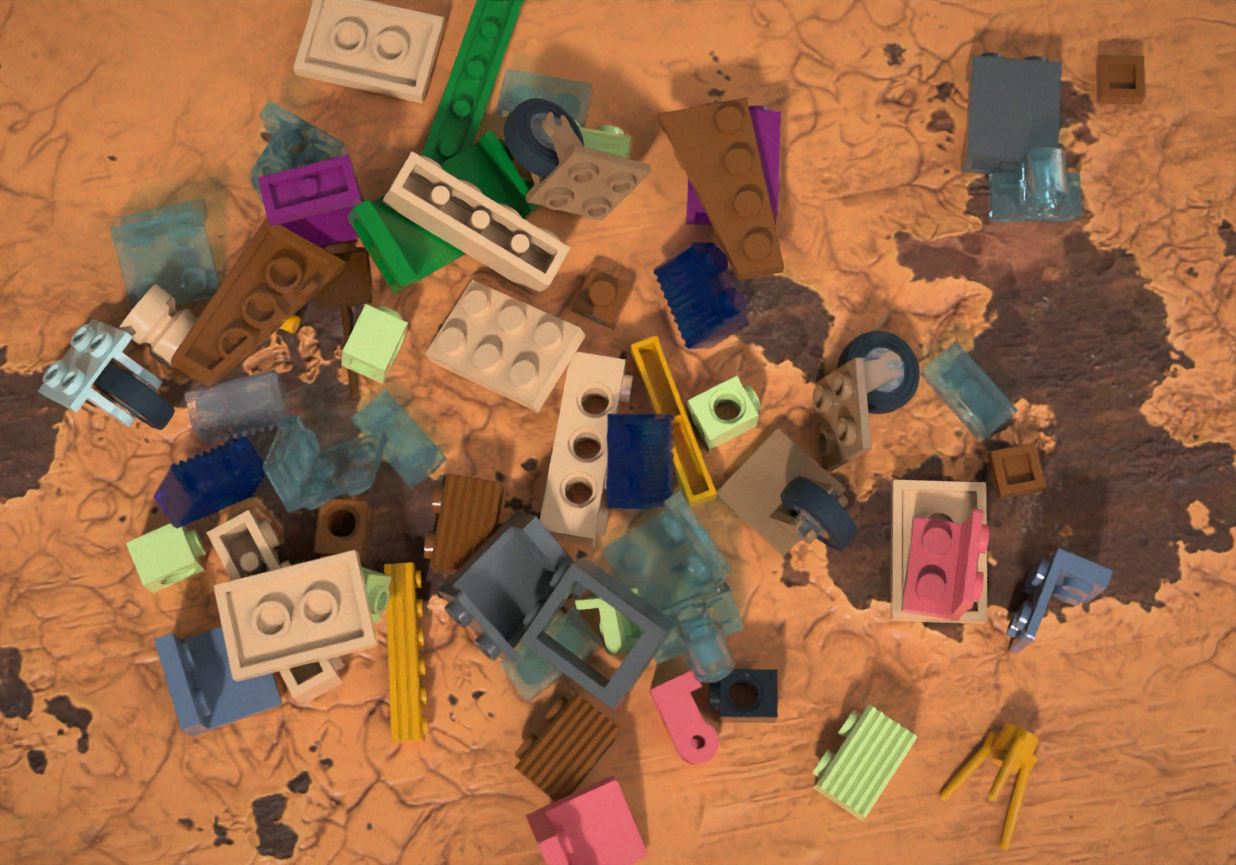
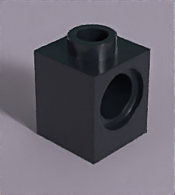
M719 669L718 681H709V710H718V722L775 723L778 718L777 669ZM739 684L749 686L755 693V703L747 708L737 707L730 699V689Z

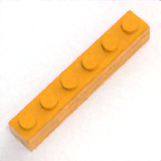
M658 335L630 344V353L688 508L691 509L716 500V489L713 486L671 375Z
M412 562L384 564V574L392 577L389 585L390 599L386 607L391 739L394 744L424 742V734H429L428 716H423V705L428 704L427 687H422L421 675H426L425 657L420 658V646H425L424 628H419L418 617H423L424 612L423 600L417 597V588H422L421 570H416V566Z

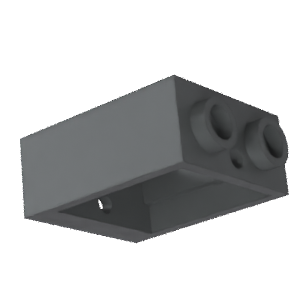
M584 556L571 565L564 562L549 583L554 588V591L546 603L539 600L527 614L523 624L529 628L520 641L614 710L625 700L677 623ZM578 582L644 630L611 680L607 679L545 633Z

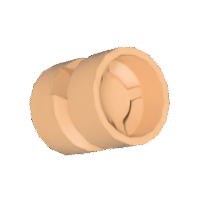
M154 284L132 309L118 329L130 334L133 337L131 341L138 346L147 343L150 346L149 355L170 370L172 368V356L199 317L187 308L178 311L175 308L176 299L160 286Z

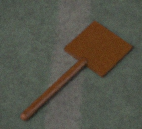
M366 251L333 254L346 261L345 268L316 295L318 308L340 306L345 345L352 333L349 305L372 303ZM348 369L350 396L352 400L356 401L360 397L357 372Z

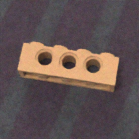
M576 351L568 364L540 515V522L557 542L594 548L596 536L606 535L610 508L602 507L604 491H613L618 464L610 463L612 446L621 447L625 419L618 418L620 401L629 403L633 376L625 374V359ZM598 397L603 399L608 404V407L600 414H590L583 409V404L590 398ZM584 441H592L600 448L599 453L591 459L580 458L574 450L578 444ZM576 485H584L592 492L591 498L583 504L572 503L567 499L566 494L570 488Z

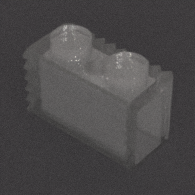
M276 369L218 383L212 388L206 386L185 391L192 430L207 446L212 441L216 444L221 439L227 442L229 437L236 440L238 435L245 437L247 433L254 435L256 430L263 433L265 428L271 431L274 426L280 429L283 424L289 427L292 423L285 386Z

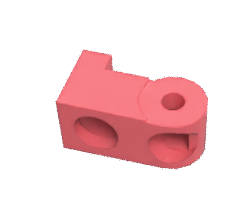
M694 669L650 689L649 694L678 755L688 764L701 765L714 757L718 750L719 738L713 726L703 721L691 695L700 691L702 687Z

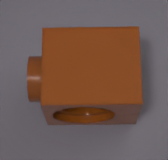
M336 492L334 493V498L321 497L313 552L318 559L356 550L359 554L361 565H366L373 511L367 501H362L361 495ZM349 517L356 520L355 529L350 535L345 537L333 535V527L339 519Z

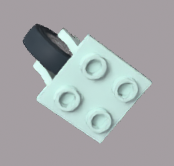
M94 319L89 324L82 325L74 333L70 341V349L61 360L54 362L47 369L43 376L44 383L38 390L44 397L75 412H78L84 402L89 400L128 427L138 418L149 426L162 430L175 413L173 407L156 393L163 382L122 353L133 337L126 331ZM110 360L114 361V362L117 363L119 366H121L122 368H124L125 370H127L128 372H130L132 375H130L129 373L125 372L124 370L118 368L117 366L108 364L109 361H110ZM94 383L102 393H104L114 402L111 403L105 397L100 395L98 392L91 388V385Z

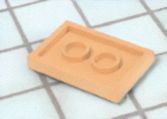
M313 0L293 67L294 72L297 76L423 104L445 27L444 17L368 0Z
M472 280L424 355L432 363L539 412L586 335L580 327Z
M892 480L890 621L985 624L987 622V550L985 554L980 553L976 571L984 573L980 601H974L972 609H968L958 621L901 612L914 517L962 524L973 509L983 510L982 524L987 525L986 482Z
M356 550L214 585L233 680L237 682L379 646L360 558Z

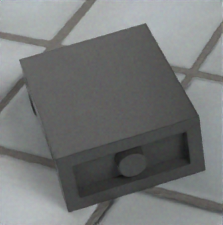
M992 52L979 56L972 55L966 71V81L969 82L966 143L961 155L960 172L1050 178L1058 163L1062 62H1050L1047 58L1041 56H1030L1024 59L1005 58L1002 54Z
M516 511L440 587L438 592L448 602L444 607L447 614L461 627L465 628L468 625L478 636L474 640V644L485 656L492 661L500 658L514 664L520 658L514 648L521 642V638L529 628L523 624L524 619L539 600L546 603L554 591V588L549 583L564 562L571 565L574 561L536 516ZM578 582L571 594L580 597L587 588Z

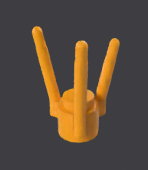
M1005 723L1000 734L990 732L984 745L940 793V800L947 801L991 752L994 753L991 760L1000 769L987 795L990 801L997 799L1010 772L1017 773L1019 770L1000 841V848L1007 850L1014 833L1028 778L1037 760L1033 752L1039 740L1029 731L1011 723Z

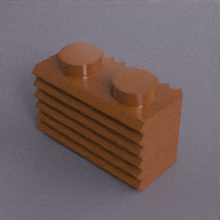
M446 474L445 485L436 486L432 513L439 514L436 531H428L424 547V558L431 559L430 566L433 572L453 575L497 531L504 496L502 482Z
M575 693L570 701L562 696L546 715L545 719L551 724L538 738L532 733L514 755L520 760L515 766L516 771L553 802L571 795L621 734V729L578 693Z

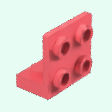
M973 509L962 524L914 517L901 612L958 621L968 609H972L974 601H980L984 573L978 572L976 569L980 553H986L990 531L989 525L982 524L983 510Z
M610 776L525 815L546 865H631L647 856L646 849L620 785L614 776Z

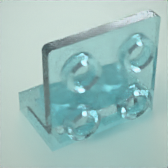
M204 198L115 217L110 230L131 309L137 305L154 284H157L175 298V305L212 298L220 287L205 226L209 215Z
M298 414L282 420L262 468L288 513L305 507L308 510H312L324 505L331 498L346 493L348 495H357L367 490L375 480L388 437L385 431L381 430L319 452V443L315 433L309 428L306 429Z
M681 492L664 501L663 512L602 550L603 557L619 582L627 588H637L638 595L669 618L729 581L732 569Z

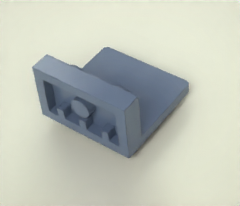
M1060 548L1048 559L1042 557L1037 567L1032 566L1024 583L1022 592L1029 594L1027 602L1024 601L1020 610L1016 609L1009 622L1006 635L1012 637V641L1008 650L1019 653L1033 642L1052 592L1055 598L1065 603L1080 605V602H1084L1087 604L1107 588L1113 570Z
M222 626L183 640L173 633L154 639L179 725L183 732L196 736L281 706L282 698L274 673L238 682L233 680Z

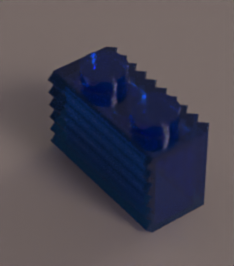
M692 242L653 270V273L657 276L656 281L661 284L660 289L664 292L663 297L668 300L667 305L671 308L670 313L675 317L674 322L678 324L677 329L682 333L681 338L685 341L684 346L688 349L715 347L718 343L723 342L724 339L729 338L730 335L736 334V331L742 330L743 327L749 325L748 318L744 312L746 309L745 298L737 288L733 287L726 271L728 268L727 257L720 248L715 246L714 242Z
M607 414L606 508L650 509L671 507L674 503L670 498L674 492L670 488L674 485L671 480L674 475L671 471L674 466L671 462V459L674 457L671 452L674 448V445L671 443L674 439L671 433L674 427L671 422L675 418L671 414Z
M241 435L238 440L233 438L231 443L226 441L223 446L218 444L216 449L210 448L208 452L203 451L201 455L195 454L193 458L187 457L185 461L180 460L177 465L172 463L157 487L154 498L172 526L178 529L252 497V493L256 492V488L262 483L265 474H268V468L249 439Z

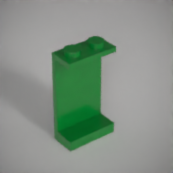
M492 129L484 133L476 144L439 164L445 172L458 180H465L481 190L483 195L496 203L513 208L524 220L529 218L539 208V205L526 202V194L533 187V184L528 178H521L512 163L514 162V157L509 151L506 142L502 138L497 139ZM384 196L372 203L369 199L363 201L362 204L353 207L347 217L394 295L466 254L381 203Z

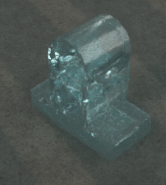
M268 101L259 115L266 132L273 135V138L254 164L250 172V182L260 203L264 206L257 177L348 155L345 143L273 102ZM296 143L308 144L307 148L301 153H288L289 148Z
M1043 147L1030 150L1024 154L1015 173H990L987 181L990 222L1079 221L1082 217L1080 173H1066L1065 151L1062 149Z
M726 582L658 609L677 623V625L654 656L657 664L682 655L694 678L704 683L721 680L734 670L735 662L726 637L744 630L732 591Z

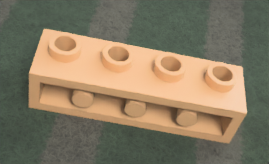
M414 152L410 153L381 201L384 205L536 296L550 286L570 250V247L560 242V239L554 233L532 225L521 218V215L513 208L496 203L483 195L481 190L465 180H458L445 172L434 160L426 156H419Z
M250 510L206 532L231 581L292 566L289 560L280 563L273 550L274 547L280 545V542L268 520L259 523ZM341 656L279 672L293 699L299 704L304 705L344 683L338 670L345 667Z

